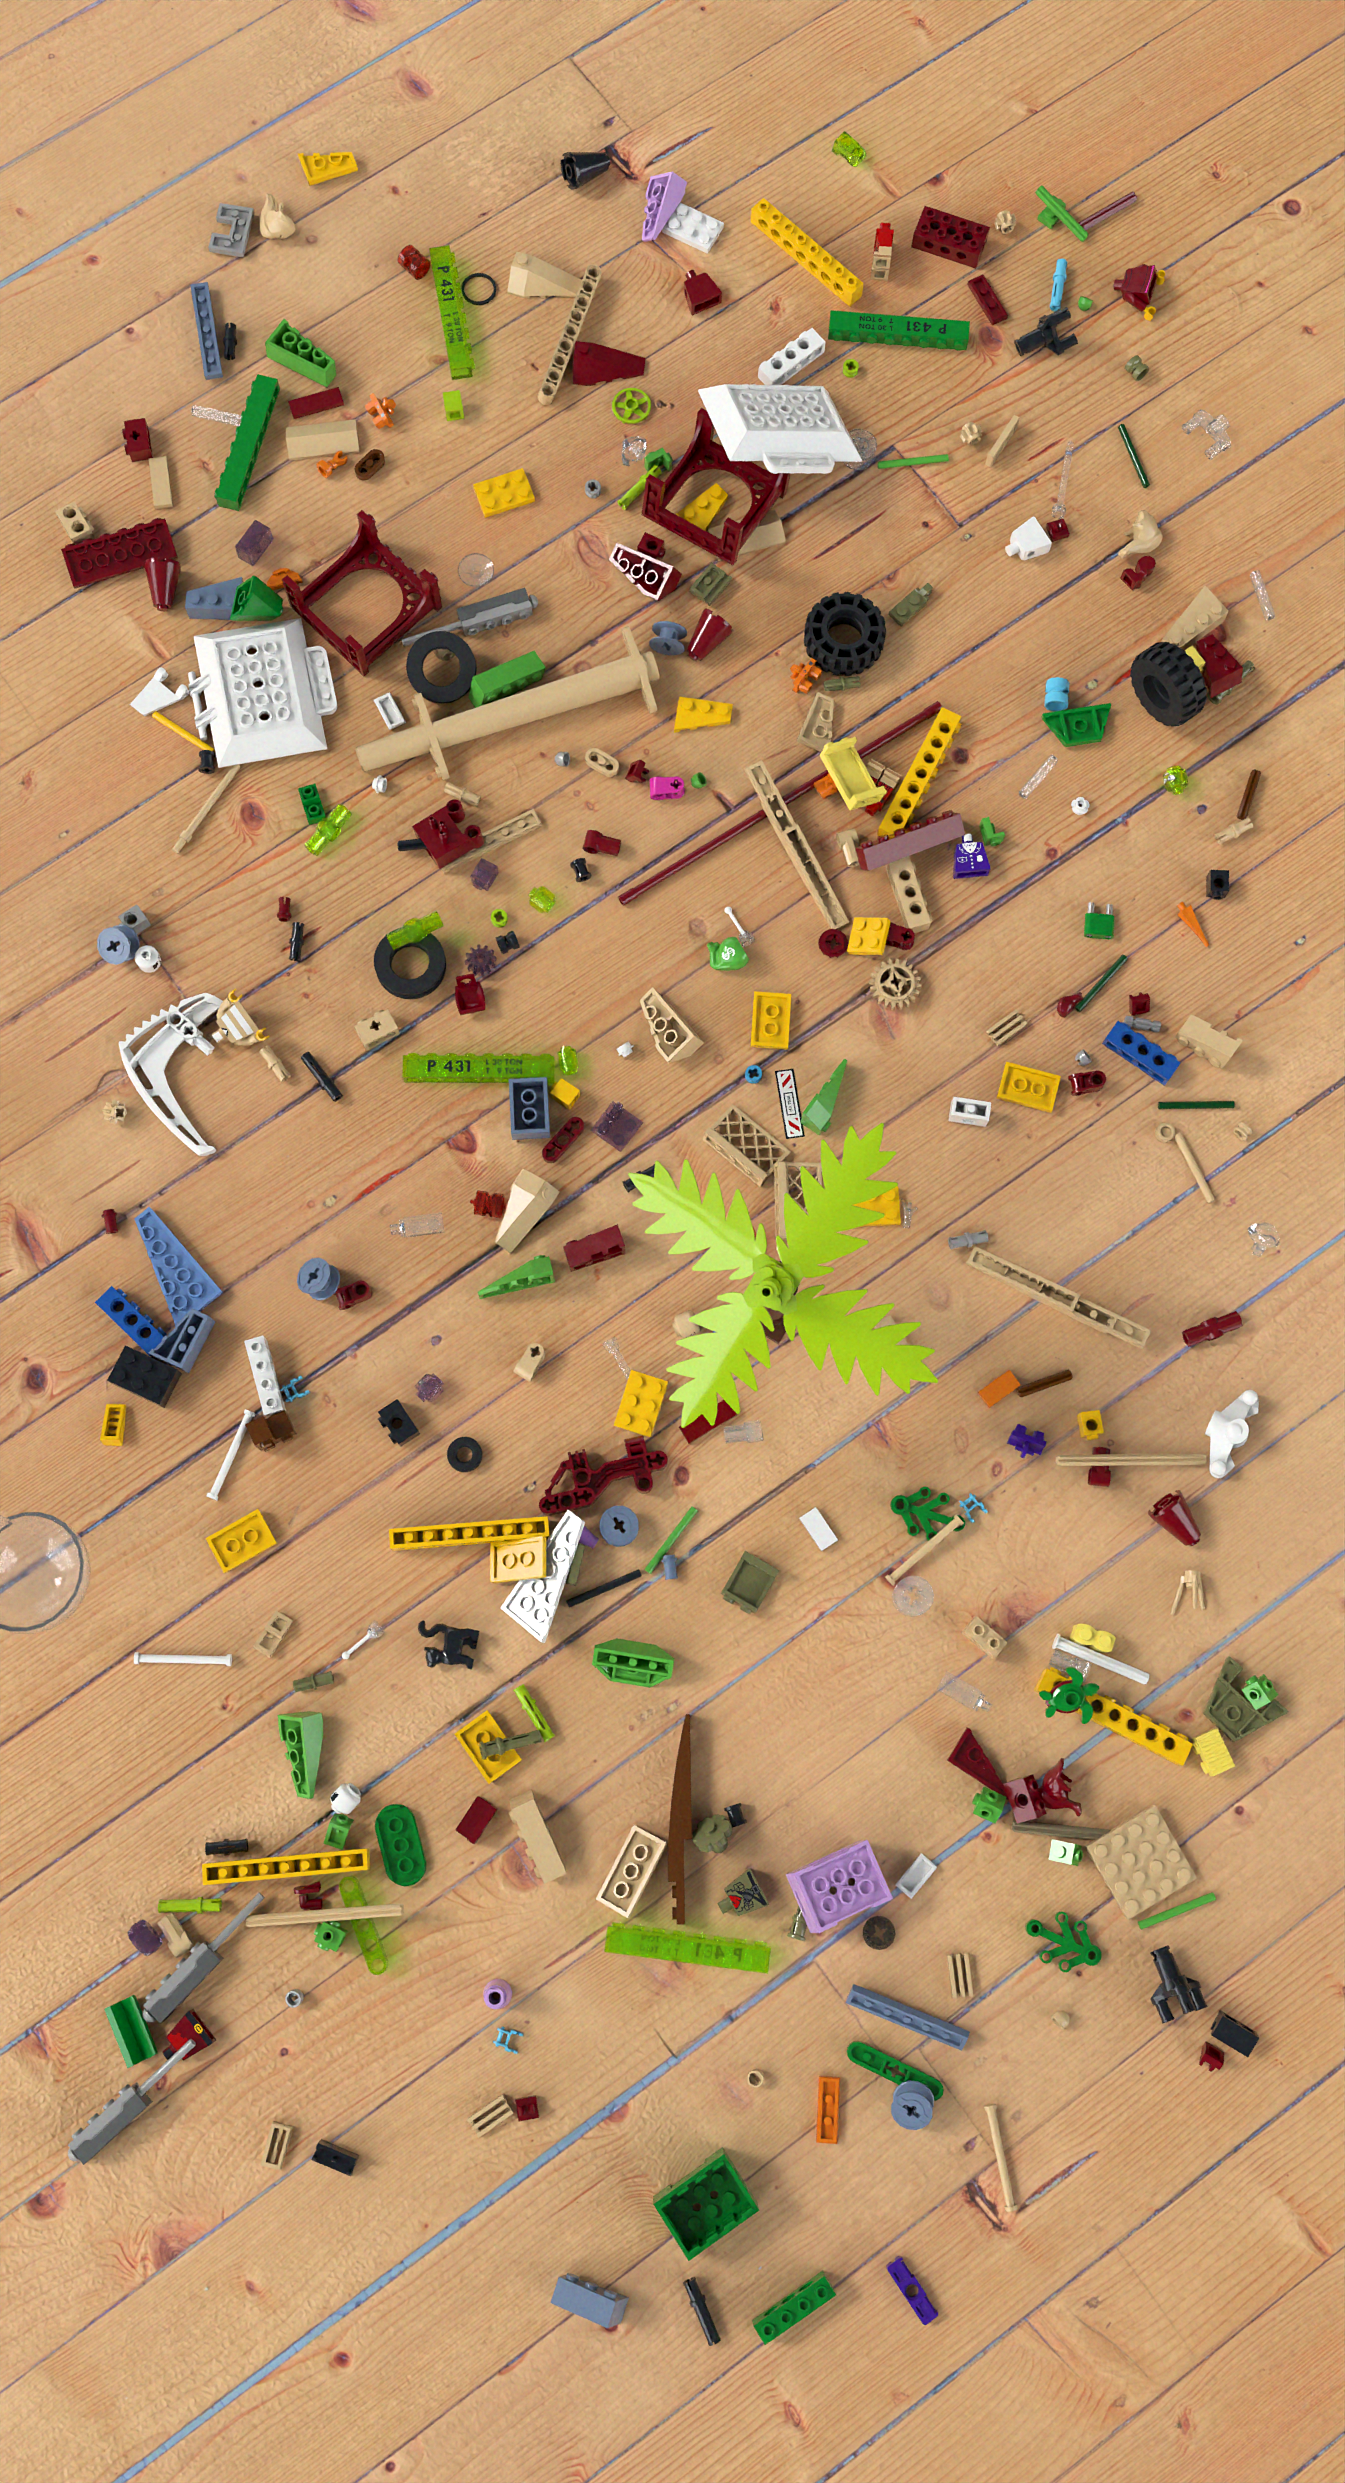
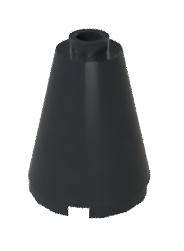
M567 152L562 155L564 159L560 163L563 179L568 181L570 184L567 185L568 188L573 190L606 172L610 166V159L604 152Z

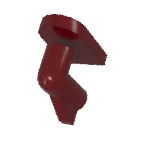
M320 1881L293 1889L294 1894H301L299 1895L301 1909L322 1910V1899L308 1900V1893L320 1892Z

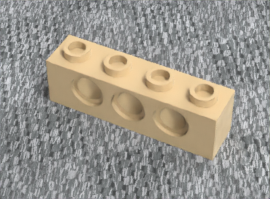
M909 856L887 864V874L905 928H910L914 933L928 930L932 922V915L930 911L927 912L925 906L927 905L926 897L924 894H921V882L915 876L916 868L914 862L910 861ZM907 876L909 880H902L900 877ZM911 892L914 894V897H908L905 893ZM917 909L920 913L914 914L911 910Z

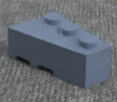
M239 577L186 591L185 609L189 619L230 620L236 588L244 582L243 578Z
M191 1309L175 1325V1328L169 1335H165L161 1339L162 1342L155 1349H152L149 1354L164 1363L189 1373L215 1321L208 1315Z
M567 2273V2275L558 2278L551 2303L605 2328H610L621 2323L629 2297L599 2287L595 2283L579 2280L577 2275Z

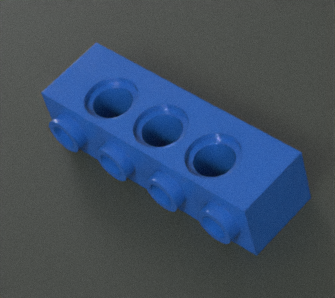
M1117 1021L1102 1043L1164 1086L1180 1065V1062L1174 1055L1167 1054L1159 1045L1152 1044L1146 1040L1144 1035L1134 1032L1124 1022ZM1122 1039H1128L1131 1044H1125ZM1138 1049L1145 1050L1146 1055L1140 1054ZM1154 1059L1160 1060L1162 1065H1156Z
M111 1286L95 1303L150 1357L154 1358L149 1352L155 1349L162 1342L161 1339L168 1334L160 1327L156 1329L152 1325L154 1321L147 1314L142 1316L138 1312L141 1308L134 1301L129 1303L125 1299L127 1295L120 1288L116 1290ZM119 1304H124V1309L116 1312V1307ZM137 1317V1323L130 1325V1319ZM146 1330H151V1335L148 1338H143V1333Z

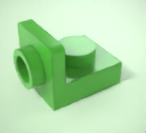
M1053 195V197H1054V198L1064 207V209H1065V208H1066V204H1065L1061 199H1058L1057 197H1055V196ZM1047 206L1038 215L1037 220L1049 229H1052L1060 219Z
M989 817L982 818L979 828L984 845L997 846L1001 844L1005 833H995L994 824L990 822Z
M334 1814L329 1823L323 1844L343 1850L354 1820L344 1814Z

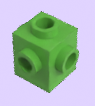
M1265 1674L1258 1678L1256 1675L1245 1681L1247 1685L1242 1689L1245 1698L1252 1704L1255 1710L1270 1703L1278 1695L1272 1682L1267 1679Z
M983 1787L980 1794L976 1793L972 1804L975 1805L973 1814L995 1824L1003 1811L1006 1797Z
M324 1921L322 1924L319 1923L314 1931V1935H316L314 1941L318 1943L317 1947L322 1950L329 1951L331 1949L337 1952L348 1931L341 1928V1923L338 1921ZM327 1932L331 1934V1938L327 1936Z

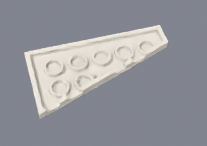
M567 1510L546 1541V1577L519 1580L501 1606L504 1612L542 1643L546 1642L585 1525V1521L570 1510Z

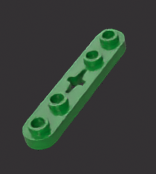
M853 2041L848 2045L847 2056L853 2063L898 2085L906 2081H918L931 2090L934 2101L942 2097L944 2092L943 2085L936 2078L863 2042ZM885 2065L889 2067L898 2065V2070L904 2073L905 2076L900 2074L891 2076L892 2072Z

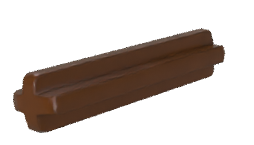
M1253 769L1250 773L1237 813V818L1241 820L1246 819L1261 776V772Z
M1068 1369L1017 1388V1393L1019 1397H1024L1069 1381L1073 1378V1375Z

